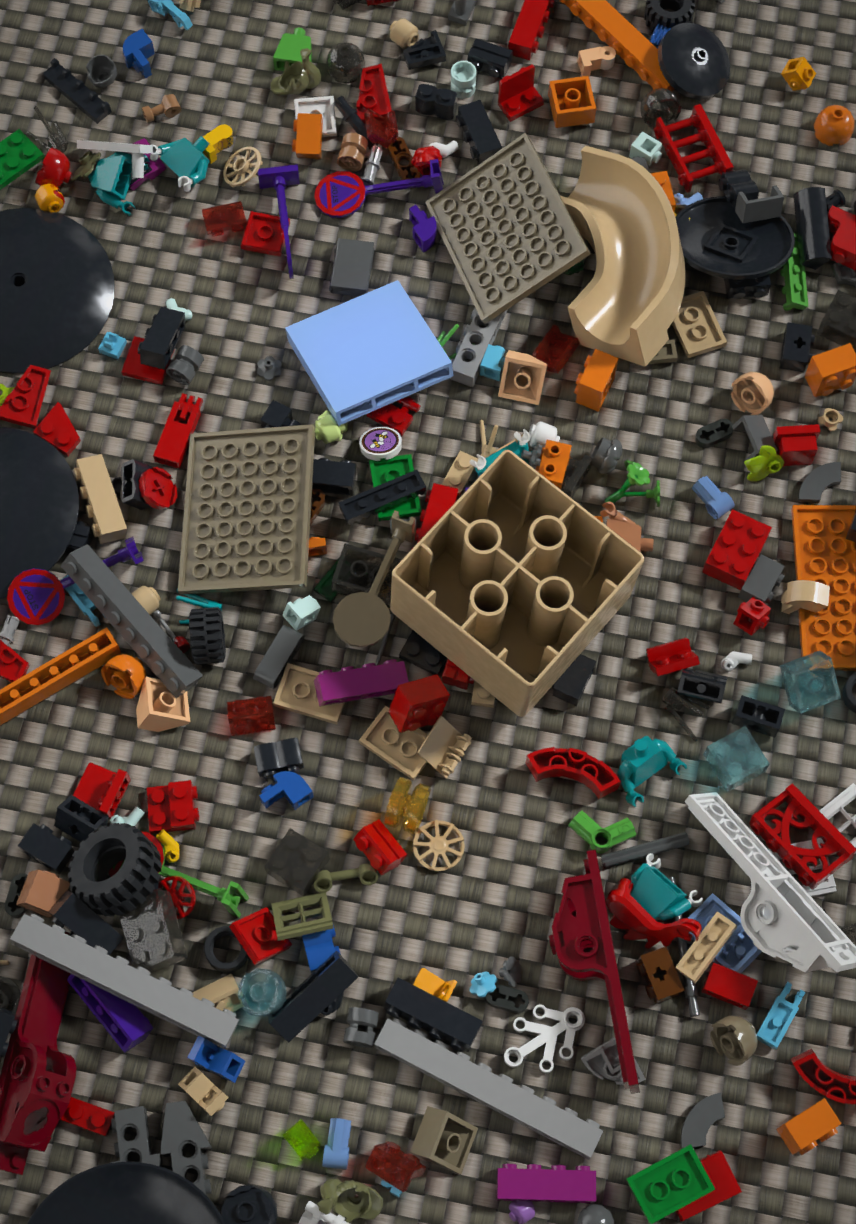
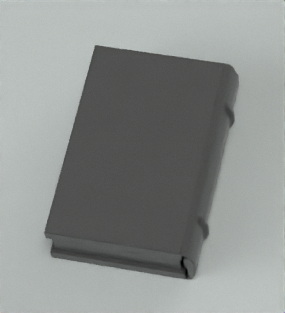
M338 238L334 250L335 255L329 291L333 294L364 295L368 293L374 256V242Z

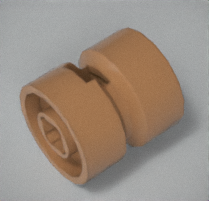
M358 133L345 134L342 139L337 164L347 171L361 170L368 147L367 139Z

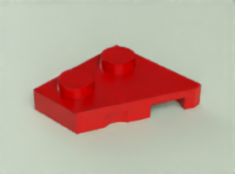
M59 402L56 403L33 431L34 435L44 439L67 457L81 442L79 435Z

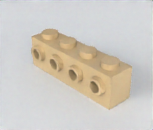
M102 454L77 459L76 468L73 469L75 480L80 481L81 487H79L81 498L86 499L87 516L92 518L94 523L92 524L94 536L99 538L100 544L126 538L127 527Z

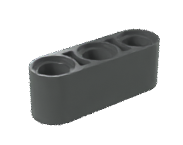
M283 625L257 667L253 679L275 689L283 677L287 663L290 664L301 647L305 635Z

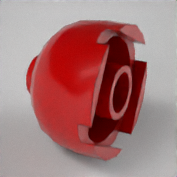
M52 147L42 162L43 165L41 170L38 171L35 183L40 186L54 184L59 188L63 182L68 183L72 172L69 171L70 162L66 155Z

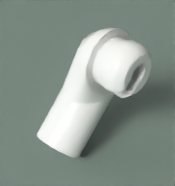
M454 140L447 145L437 142L429 145L440 150L442 158L449 156L459 149L458 143Z
M732 651L722 659L721 667L726 671H731L739 663L751 665L752 654Z

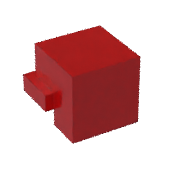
M819 424L776 427L773 440L778 449L777 455H780L784 460L783 466L812 464L818 450L816 441L820 434Z

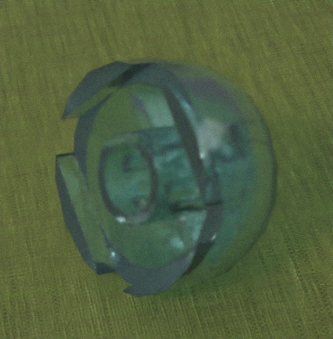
M255 968L250 973H246L238 989V998L242 1000L243 1010L250 1015L261 1017L275 1014L283 1006L287 994L286 985L281 976L273 970Z

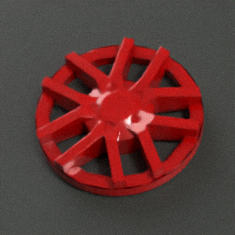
M169 876L159 882L158 892L154 896V906L156 905L159 910L158 913L172 920L188 916L196 902L195 891L192 885L180 876ZM173 880L172 885L170 886L167 881ZM178 881L182 882L179 889L177 888ZM162 885L165 887L167 892L161 889ZM185 886L188 888L190 893H183ZM185 897H191V902L184 901ZM165 901L167 905L162 908L160 903ZM183 906L189 907L186 912H184ZM176 907H177L178 912H179V914H180V915H178V916H176Z

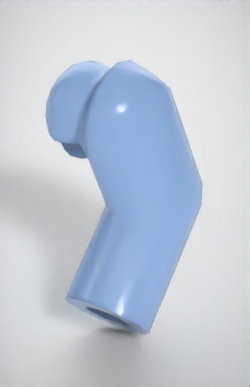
M699 192L690 198H684L683 194L680 193L674 195L676 207L681 209L703 199Z

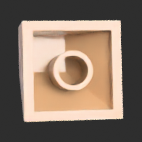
M508 350L498 397L539 405L547 364L529 354Z
M145 677L136 708L138 728L161 732L189 724L190 714L187 692L175 698L160 679Z

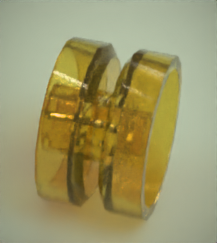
M399 777L387 805L384 825L396 828L400 825L403 816H405L403 830L415 835L428 803L431 786L419 783L411 795L412 781Z

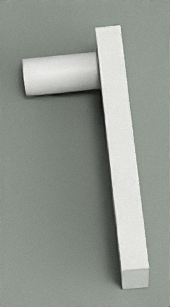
M77 140L78 149L131 152V177L144 178V153L153 154V145Z

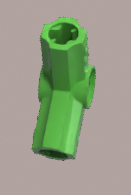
M580 811L568 825L590 845L592 850H596V853L599 854L605 853L610 848L637 835L629 818L602 828L583 811ZM603 837L606 839L607 844L599 845L596 843L595 838Z

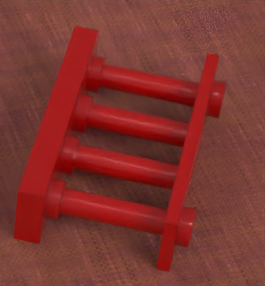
M701 104L693 106L690 118L666 126L661 117L657 118L654 134L657 139H660L678 174L679 183L681 186H684L687 193L691 192L693 180L714 173L721 175L723 172L733 171L734 166ZM689 126L696 127L698 131L697 134L673 141L669 134ZM699 141L704 142L705 150L681 157L677 150ZM706 157L712 158L715 165L689 173L685 165Z

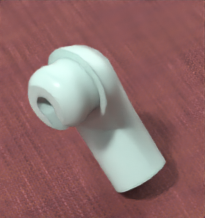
M171 298L165 302L167 308L185 312V321L192 319V312L178 307L175 299Z
M135 806L129 816H112L110 824L126 823L135 826L144 815V812Z

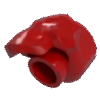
M434 146L418 148L413 155L411 164L419 170L422 176L430 175V160L438 159L441 169L442 156L440 150Z

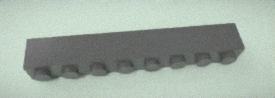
M87 544L69 553L61 567L175 698L192 689L203 675L92 548Z

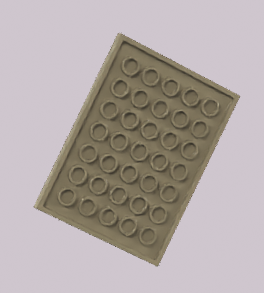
M526 133L425 202L431 216H434L436 219L437 229L481 321L485 324L590 255L584 240Z
M313 424L190 434L178 592L180 595L307 587L315 427Z

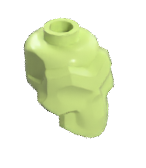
M325 410L323 414L318 416V420L315 421V437L318 441L322 439L325 444L341 441L342 433L347 431L348 424L344 423L338 426L330 411Z

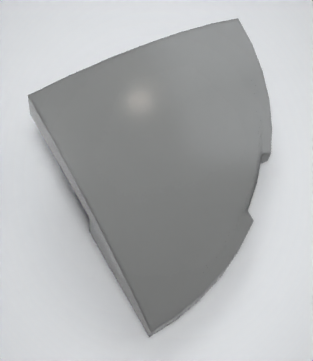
M615 1037L581 1057L588 1070L602 1080L606 1078L615 1081L618 1085H624ZM634 1058L639 1083L646 1079Z

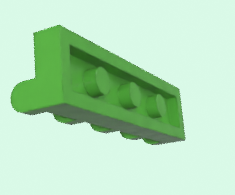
M795 233L792 255L780 271L781 276L785 279V286L782 288V294H786V303L783 304L785 311H789L792 308L800 310L808 308L805 266L800 265L798 241L797 234Z

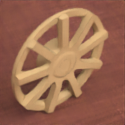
M244 147L232 154L224 167L223 177L225 182L231 187H243L253 177L256 178V173L263 163L261 161V153L254 147ZM246 150L245 158L241 157L239 153ZM251 150H253L255 153H254V155L249 159ZM236 156L237 160L234 162V164H230L232 159ZM227 168H233L235 170L229 174H226ZM249 173L250 175L245 178V174ZM236 175L232 182L228 180L229 178Z
M434 820L421 826L413 841V851L416 859L422 866L433 871H445L454 867L461 860L465 848L461 832L454 824L446 821ZM439 825L449 827L443 836L439 834ZM435 826L436 836H431L426 829ZM452 830L458 836L455 839H446ZM421 833H423L430 840V842H418ZM460 842V852L449 848V845ZM417 846L429 847V850L419 856ZM446 852L458 856L453 863L450 864L445 854ZM431 853L434 854L432 866L423 861ZM438 856L443 857L446 863L445 867H436Z

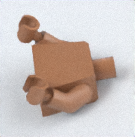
M612 502L602 504L607 510L600 511V515L602 517L609 516L610 518L606 521L607 527L639 552L653 551L654 540L652 538H641V526L636 525L635 522L618 512Z

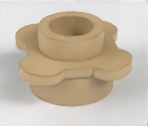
M826 408L823 416L818 418V423L828 427L829 431H835L837 425L843 421V416L837 410Z

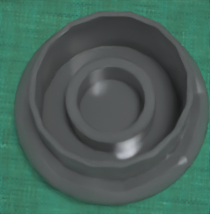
M602 437L590 457L589 464L599 468L600 474L605 475L612 472L618 464L617 460L622 455L621 442L618 439L610 441Z

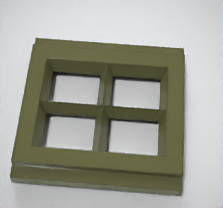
M326 892L271 903L278 941L334 928ZM321 905V908L308 911L303 910V908ZM299 910V913L282 916V913ZM323 915L322 919H317L306 922L305 920L307 918ZM301 920L299 924L284 927L285 923Z

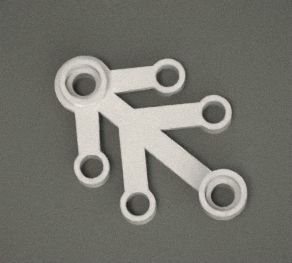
M541 1004L536 1005L533 1009L534 1018L543 1020L546 1017L560 1021L553 1027L529 1022L523 1017L516 1018L513 1023V1028L516 1032L528 1031L540 1035L520 1048H508L504 1054L506 1065L512 1068L520 1066L523 1057L546 1043L543 1059L539 1063V1069L545 1074L550 1073L554 1067L552 1060L557 1035L565 1030L564 1046L560 1048L559 1056L562 1060H570L574 1054L572 1046L575 1031L580 1030L585 1023L583 1012L576 1007H570L561 1012L548 1009ZM538 1008L544 1010L543 1016H538L536 1014V1010ZM570 1016H575L577 1018V1022L575 1024H571L569 1022L568 1018ZM522 1021L525 1024V1027L523 1029H518L516 1027V1022ZM569 1049L571 1055L569 1057L563 1056L562 1050ZM511 1054L517 1055L518 1060L516 1062L509 1060ZM549 1062L551 1068L548 1070L543 1069L542 1063Z

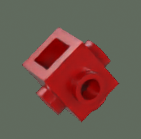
M752 597L749 601L741 603L733 624L752 636L758 629L766 627L770 620L768 615L771 608L761 600Z

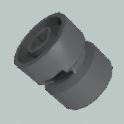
M182 345L175 355V361H171L166 372L176 382L189 385L196 375L195 371H198L202 365L204 357L194 348Z
M349 1008L347 1022L350 1026L345 1028L343 1042L353 1046L372 1048L376 1035L373 1029L377 1027L379 1013L365 1008ZM358 1028H363V1029H365L364 1032H363V1031H357Z

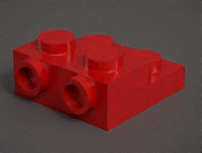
M191 780L169 782L166 786L147 787L150 834L159 833L163 829L166 832L196 829V822L199 821V809L194 808V800L198 799L197 786H193Z

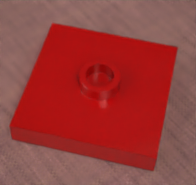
M250 211L241 242V249L281 257L285 238L281 228L280 217Z
M134 336L121 371L122 375L162 385L171 358L165 370L141 364L138 346L140 342L144 341V338Z
M267 907L239 919L229 926L254 965L286 951L292 946L289 939L278 941L274 917Z

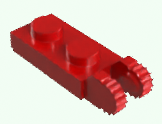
M71 1097L61 1120L107 1137L112 1125L111 1119L115 1118V1113Z

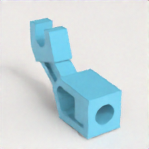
M147 0L152 11L163 16L169 13L178 27L184 26L188 30L193 26L187 14L178 9L172 0Z

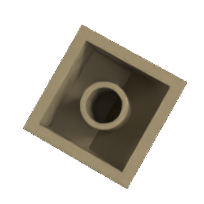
M427 1106L410 1153L427 1162L461 1175L478 1128L448 1111Z

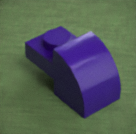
M417 205L409 208V220L414 225L413 239L424 253L436 241V219L434 216L428 219L426 213L423 210L420 211Z

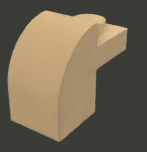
M809 580L789 582L787 590L783 592L781 597V612L790 614L803 608L816 613L828 607L830 586Z
M195 1066L178 1084L211 1116L219 1112L228 1099Z

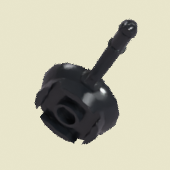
M253 1184L239 1186L232 1190L223 1200L220 1214L226 1224H276L278 1217L277 1204L272 1195L263 1187Z

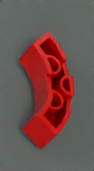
M551 747L534 751L526 756L525 763L536 782L550 777L571 778L586 785L598 799L617 790L621 782L612 769L603 761H599L588 755L587 752L578 749Z
M812 1049L791 1058L801 1077L816 1091L840 1103L856 1104V1076L843 1075L828 1068L818 1059Z

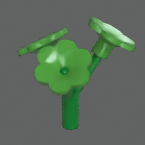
M626 460L624 463L628 470L627 479L619 490L604 499L605 502L615 503L622 497L646 496V498H654L657 507H660V480H657L656 486L652 490H646V492H625L631 485L637 484L642 486L643 484L648 485L650 483L647 469L643 468L639 463Z

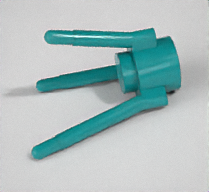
M183 594L190 598L176 596L177 600L203 608L219 607L222 611V604L196 594ZM189 619L180 620L179 623L189 624Z

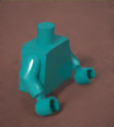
M115 152L107 158L100 159L96 169L88 177L91 186L96 189V194L104 203L117 209L120 207L126 215L132 216L126 209L129 206L135 209L136 207L129 201L121 202L126 198L132 179V154ZM144 155V161L150 162L149 158ZM144 164V170H147L148 165Z
M644 736L642 739L636 740L631 747L622 753L621 765L617 775L624 791L628 792L626 795L627 803L635 807V799L643 803L644 797L635 792L634 789L665 767L668 762H670V769L677 775H680L677 771L680 765L687 769V765L683 761L675 758L676 754L665 741L660 739L652 740L649 736Z

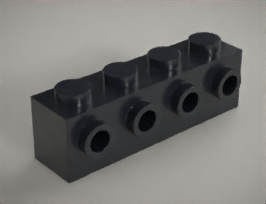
M399 977L384 1004V1009L387 1010V1014L396 1019L400 1017L408 1021L411 1027L417 1030L421 1028L426 1030L432 1038L439 1041L443 1039L451 1043L450 1046L460 1052H463V1050L469 1052L483 1023L482 1020Z

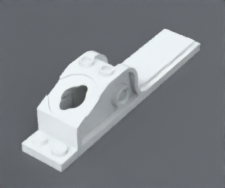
M713 792L689 795L684 801L689 806L688 809L751 879V892L742 905L740 918L742 927L753 940V944L762 952L774 958L777 956L793 964V967L805 973L828 967L836 972L856 968V946L719 794Z

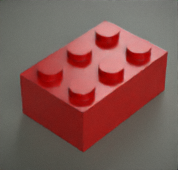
M732 509L705 562L702 573L741 590L768 539L772 527Z

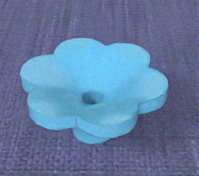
M489 972L477 973L471 980V994H477L478 997L482 998L487 993H492L496 989L497 977L494 974L490 975Z

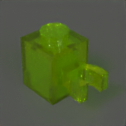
M302 1119L283 1134L285 1140L301 1160L304 1158L309 1160L319 1152L317 1148L321 1145L319 1140Z

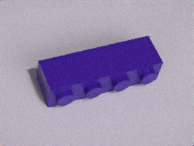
M70 974L67 981L124 1053L146 1040L153 1027L148 1018L135 1005L73 974Z

